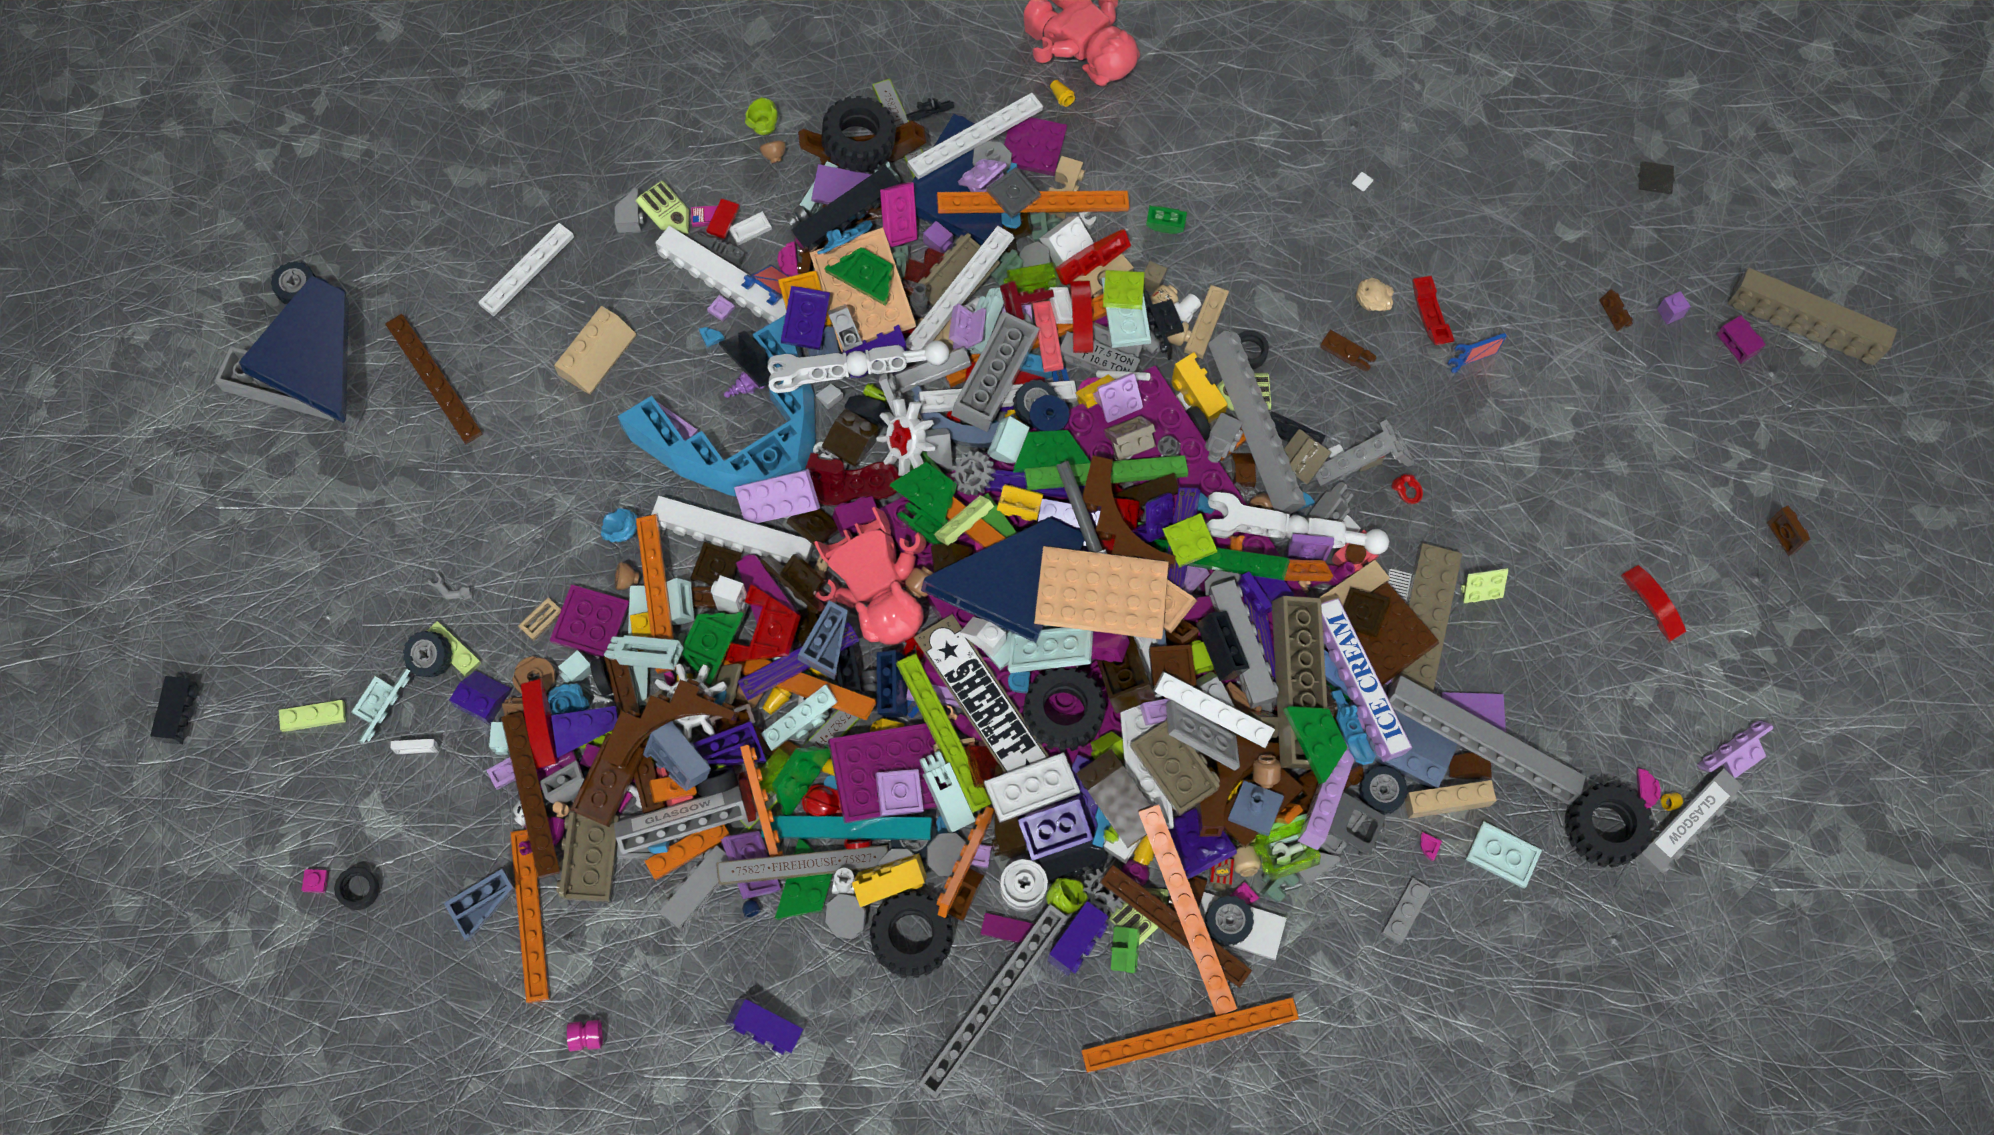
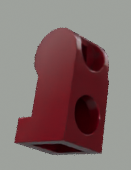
M810 453L806 469H809L812 480L828 483H839L844 480L845 469L841 460L820 459L819 454Z

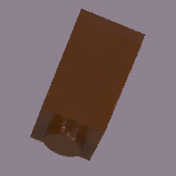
M1231 453L1234 486L1238 491H1253L1256 484V470L1252 454Z
M749 703L730 704L735 707L734 711L739 713L736 721L710 715L707 720L713 727L715 735L750 721L755 723Z
M969 868L948 912L949 915L964 921L985 875Z

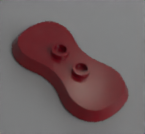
M875 462L860 469L845 470V478L839 483L816 480L812 482L818 502L825 506L834 507L860 497L868 498L872 496L876 500L890 498L897 491L889 485L900 478V476L898 475V469L894 465Z

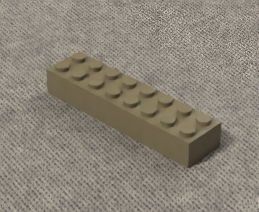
M1749 267L1734 286L1728 304L1735 309L1748 312L1754 317L1767 320L1773 325L1784 327L1790 332L1803 335L1809 340L1817 341L1828 348H1834L1845 355L1853 356L1864 363L1875 365L1890 350L1898 330Z
M1422 543L1417 551L1406 604L1439 640V644L1391 679L1387 688V697L1391 686L1400 676L1433 693L1462 553Z
M1282 596L1272 601L1276 684L1279 690V694H1277L1280 763L1281 768L1312 769L1283 709L1289 706L1327 709L1321 598Z

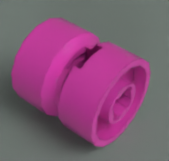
M600 1019L589 1020L585 1025L581 1021L569 1022L567 1024V1044L570 1052L582 1051L584 1047H587L588 1050L602 1048L603 1033Z

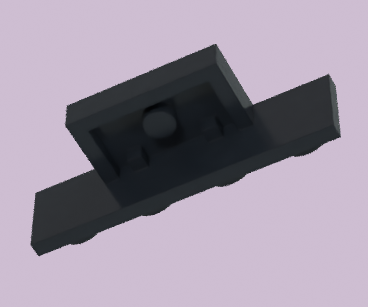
M1144 291L1149 324L1154 326L1153 332L1156 340H1160L1159 347L1161 353H1165L1167 359L1171 360V346L1167 337L1184 332V327L1172 299L1152 304L1148 292Z
M746 331L738 333V337L733 336L719 342V346L759 388L769 384L771 373L766 367L767 353L756 342L754 337H751Z

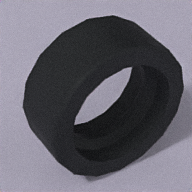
M1252 330L1239 333L1241 343L1250 341L1256 343L1261 348V355L1259 357L1248 359L1251 368L1256 369L1262 366L1266 361L1269 351V344L1266 338L1259 332Z
M722 767L711 770L707 779L697 784L700 796H711L736 787L738 781L734 768Z
M352 867L343 871L337 878L334 886L335 896L338 901L353 910L365 909L372 905L378 897L380 889L375 875L362 867ZM363 876L369 882V892L361 900L352 901L348 899L344 891L345 885L351 878Z

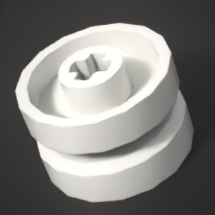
M1021 859L1012 862L1001 875L1000 893L1002 900L1015 911L1027 912L1037 908L1042 904L1047 892L1048 880L1045 871L1039 864L1031 860ZM1021 884L1027 885L1025 889L1020 888Z

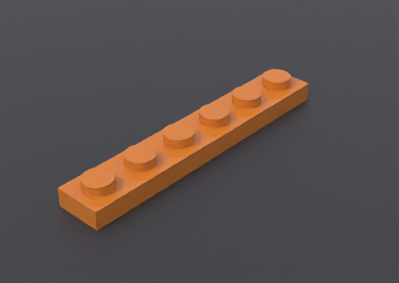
M749 744L742 745L740 748L770 857L784 856L783 851L778 852L776 844L780 842L777 830H772L771 822H774L772 811L766 808L765 802L769 801L766 789H761L759 781L763 780L760 768L756 769L754 760H757L755 748H750Z
M986 806L984 813L978 814L975 822L977 827L976 829H971L967 839L970 842L968 845L964 844L960 856L962 859L955 862L952 870L954 875L953 877H948L944 887L947 890L945 894H940L936 904L940 906L938 915L946 918L991 823L994 813L993 808Z

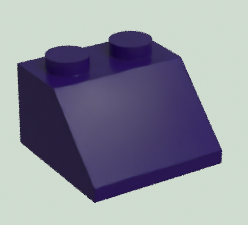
M474 671L458 684L449 701L455 708L491 725V722H493L500 711L502 703L505 702L512 689L478 671Z

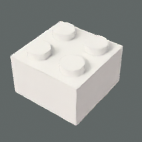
M1078 216L1067 217L1039 238L1042 244L1049 248V255L1056 267L1094 243Z

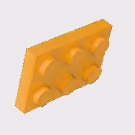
M816 271L778 279L786 310L791 286L822 291ZM828 310L824 328H826L827 326L831 327V320L828 314Z

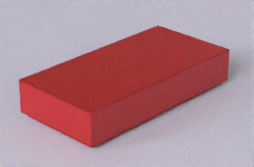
M721 198L706 229L707 233L725 239L740 208L739 204Z

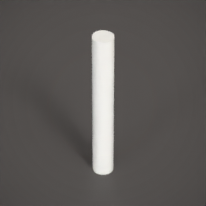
M1098 370L1096 372L1097 378H1102L1109 374L1112 378L1118 379L1134 373L1136 380H1150V373L1106 370Z

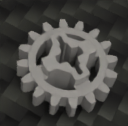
M969 451L968 456L961 454L962 460H955L958 465L952 466L955 473L951 474V477L956 479L954 482L958 486L957 490L960 492L964 491L966 495L972 494L974 496H977L978 491L985 493L984 487L990 488L991 486L988 482L994 481L991 474L995 473V470L990 468L993 466V462L988 461L989 457L978 451L976 453Z
M1108 868L1104 869V873L1096 869V875L1094 876L1090 873V881H1084V885L1088 888H1083V892L1087 894V901H1090L1093 906L1102 910L1106 915L1107 911H1111L1114 915L1115 908L1122 910V903L1126 902L1120 898L1114 902L1115 894L1099 883L1108 871ZM1097 882V888L1091 892L1093 885ZM1105 888L1106 891H1109V894L1106 895L1105 892H1102V889Z

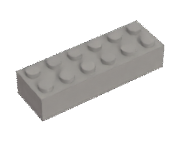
M1004 312L957 397L951 415L988 432L1028 357L1040 328Z
M230 346L215 379V382L222 391L328 420H335L245 374L239 361L246 354L247 350Z

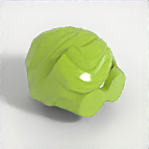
M762 97L757 98L749 105L746 111L745 123L748 127L753 128L757 134L768 135L775 131L778 111L773 101Z
M1058 878L1048 889L1046 900L1048 905L1051 904L1067 915L1083 907L1088 897L1083 892V884L1079 880Z

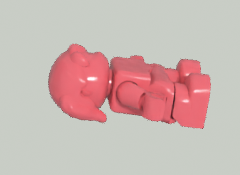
M1031 0L1024 10L1025 32L1034 39L1042 40L1043 49L1038 47L1033 49L1035 61L1040 63L1048 62L1052 59L1053 54L1055 57L1065 58L1074 56L1078 60L1086 58L1088 64H1084L1082 69L1087 72L1091 81L1099 86H1105L1110 81H1116L1125 77L1136 66L1140 52L1135 39L1125 30L1112 26L1116 20L1115 8L1118 6V0H1098L1101 9L1091 0H1051L1063 9L1060 13L1053 11L1052 4L1048 0Z
M873 507L872 510L877 520L865 525L854 524L859 536L853 538L850 531L844 530L843 532L846 537L835 544L826 545L818 541L814 542L821 558L845 580L849 587L840 588L838 583L828 580L827 584L831 586L829 595L826 596L824 592L818 591L816 597L827 603L828 601L833 603L837 601L850 608H856L863 637L869 642L897 645L912 638L919 631L923 623L924 614L921 604L917 602L910 592L902 588L906 586L905 580L914 569L916 560L914 554H919L925 549L926 539L921 533L917 532L915 535L916 542L910 547L908 540L900 538V546L904 553L901 552L899 558L896 559V547L891 536L890 522L884 511Z

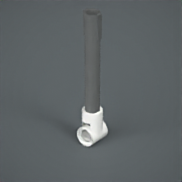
M1069 461L1056 465L1089 552L1107 554L1106 550H1102Z

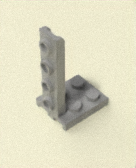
M962 346L950 351L948 360L944 364L937 366L924 361L894 374L882 373L879 374V383L894 417H896L893 400L904 399L902 393L913 389L917 385H924L967 368L972 364L965 347Z
M1387 419L1380 422L1383 429L1382 433L1323 464L1315 475L1320 486L1325 487L1390 452L1400 464L1403 463L1407 467L1415 464L1399 429Z

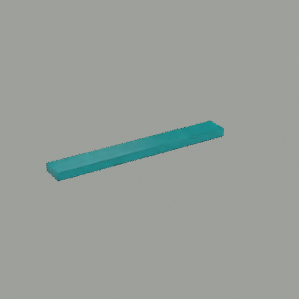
M773 816L774 822H771L772 830H777L779 839L931 840L932 818L879 817L844 824L843 817ZM762 829L761 837H762V838H765V837H764V833H763V829Z

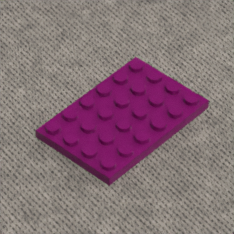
M926 723L828 740L844 824L886 817L880 816L875 775L877 772L918 769L923 810L937 808L923 777L924 770L920 764V759L925 758L929 765L927 756L930 754L933 755L936 761L933 748L936 742ZM938 776L934 777L940 790L947 787L945 782L939 783Z

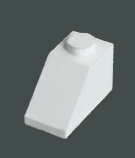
M972 617L960 632L962 636L992 657L1006 643V632L995 624L976 617Z

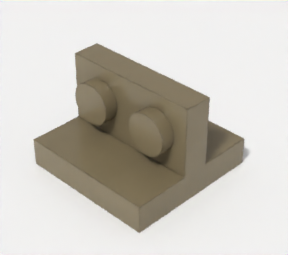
M1142 416L1104 429L1106 438L1111 440L1118 461L1156 447L1152 433L1156 432L1154 424Z
M1301 429L1296 432L1284 448L1296 477L1306 484L1311 482L1332 453Z

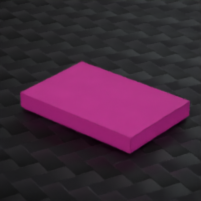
M907 182L881 189L883 229L889 247L917 240L914 183Z

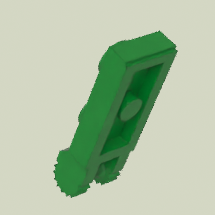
M907 503L905 508L915 517L911 519L903 512L897 514V517L916 533H921L930 544H944L934 535L943 525L922 509L920 510L913 504Z

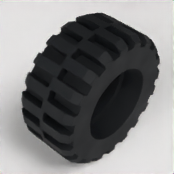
M849 96L845 97L844 101L840 99L835 102V106L831 105L823 118L821 143L827 157H831L830 160L834 164L838 163L839 167L843 169L849 168L853 172H856V170L867 172V169L874 170L878 168V164L881 166L886 162V159L890 158L894 148L896 134L894 117L890 115L887 107L883 108L882 103L879 101L874 102L870 97L861 98L862 96H856V98H851ZM858 126L870 130L875 137L868 141L859 142L847 138L842 131L849 127Z
M1059 667L1056 671L1048 669L1045 671V675L1039 674L1035 678V682L1031 683L1028 687L1023 707L1025 726L1029 727L1028 732L1030 735H1035L1036 741L1040 745L1044 742L1047 744L1046 748L1053 750V747H1057L1059 752H1065L1066 748L1074 751L1080 745L1082 747L1086 746L1090 739L1093 740L1097 736L1105 715V698L1102 697L1103 691L1101 687L1096 686L1097 681L1093 677L1087 678V673L1083 670L1081 673L1075 672L1076 668L1072 667L1069 670H1064V667ZM1057 693L1071 694L1083 704L1084 715L1079 722L1073 725L1056 724L1045 714L1044 705L1046 700Z
M1607 782L1605 785L1602 783L1596 784L1592 788L1590 787L1585 790L1567 811L1569 815L1566 817L1565 824L1569 825L1566 829V834L1572 838L1570 844L1572 847L1576 846L1579 851L1576 853L1580 857L1583 855L1588 857L1587 862L1591 864L1598 862L1600 867L1609 865L1611 868L1618 867L1621 864L1625 865L1642 854L1649 846L1648 841L1653 837V831H1650V829L1654 827V820L1649 819V816L1652 815L1650 808L1646 809L1644 806L1646 801L1643 797L1639 799L1636 796V791L1633 789L1630 791L1626 790L1627 786L1619 784L1617 787H1615L1614 782ZM1599 807L1609 808L1621 816L1626 826V836L1622 842H1609L1596 832L1592 822V815L1595 809Z
M903 891L897 893L898 896L894 898L890 896L886 899L884 905L881 904L877 908V913L873 915L871 920L870 941L875 957L892 974L897 973L900 977L907 978V976H913V978H919V975L931 974L932 970L938 969L944 959H947L952 947L953 929L951 918H949L948 914L946 918L938 915L940 907L936 905L938 900L930 898L927 893L917 894V891H910V893L904 894ZM904 916H920L929 923L932 929V939L924 951L917 954H905L894 946L891 940V931L895 922Z

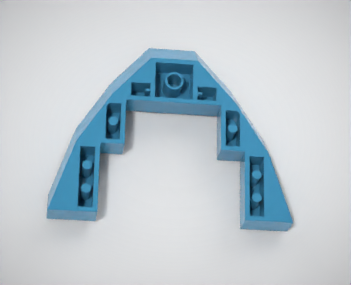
M785 315L752 334L756 342L766 350L767 364L768 360L776 355L791 354L795 357H803L800 347L781 344ZM779 363L773 365L776 368L782 367ZM811 383L803 384L790 392L775 393L769 389L770 400L787 422L725 461L702 431L684 441L652 396L618 416L619 424L628 438L675 473L734 497H737L734 487L806 470L810 453H813L816 442L814 392Z

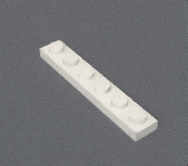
M558 223L478 302L479 305L492 316H495L574 238L573 233Z
M1164 671L1153 689L1154 692L1175 701L1264 748L1275 731L1273 727Z

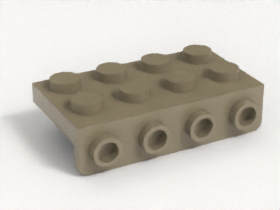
M969 233L965 236L961 235L955 242L956 246L952 250L948 249L945 252L941 263L934 264L930 269L931 274L927 278L923 277L918 282L925 285V294L928 297L927 303L932 307L981 247L971 238ZM998 260L993 264V266L977 284V286L966 298V300L962 303V305H964L971 298V296L999 267L1000 262Z
M1167 718L1165 722L1130 744V748L1179 816L1218 791L1220 780L1216 773L1209 771L1206 766L1207 761L1202 754L1198 755L1193 747L1169 735Z
M570 811L569 817L566 816L565 829H567V835L562 840L564 858L560 859L559 870L562 872L561 880H558L556 885V892L559 893L563 900L610 902L617 847L614 823L619 822V816H614L610 827L576 814L575 811Z

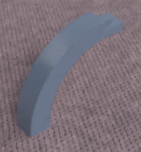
M917 385L912 389L915 394L913 396L915 402H919L918 394L923 392L921 387ZM919 410L924 421L933 420V425L930 427L932 430L947 428L950 433L951 442L967 447L990 448L999 422L993 423L988 432L975 426L953 422L942 416L939 412L921 413V410Z

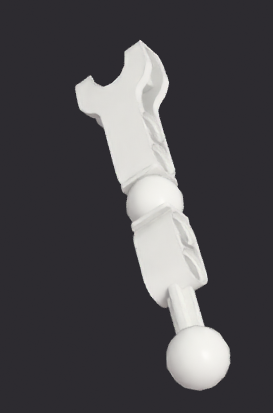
M935 340L929 342L925 349L905 351L903 347L894 345L873 348L870 351L865 350L866 354L861 351H854L849 353L847 357L846 353H843V355L833 353L800 358L791 354L776 355L768 360V370L771 373L769 388L775 393L790 392L803 384L837 380L845 376L849 377V374L861 376L867 371L869 374L901 371L909 362L927 360L931 365L939 366L948 360L949 349L942 341ZM779 363L782 367L776 368L773 365ZM784 380L780 385L774 384L776 381Z
M1214 492L1208 498L1210 508L1220 511L1224 516V519H1212L1206 524L1210 535L1214 537L1228 538L1235 532L1283 539L1285 536L1291 539L1293 534L1333 537L1334 545L1332 548H1341L1345 546V543L1364 546L1369 553L1374 555L1385 552L1389 546L1388 535L1380 529H1372L1366 534L1346 531V525L1342 522L1320 518L1312 519L1310 517L1306 520L1300 515L1289 517V514L1245 506L1240 503L1237 497L1229 493Z

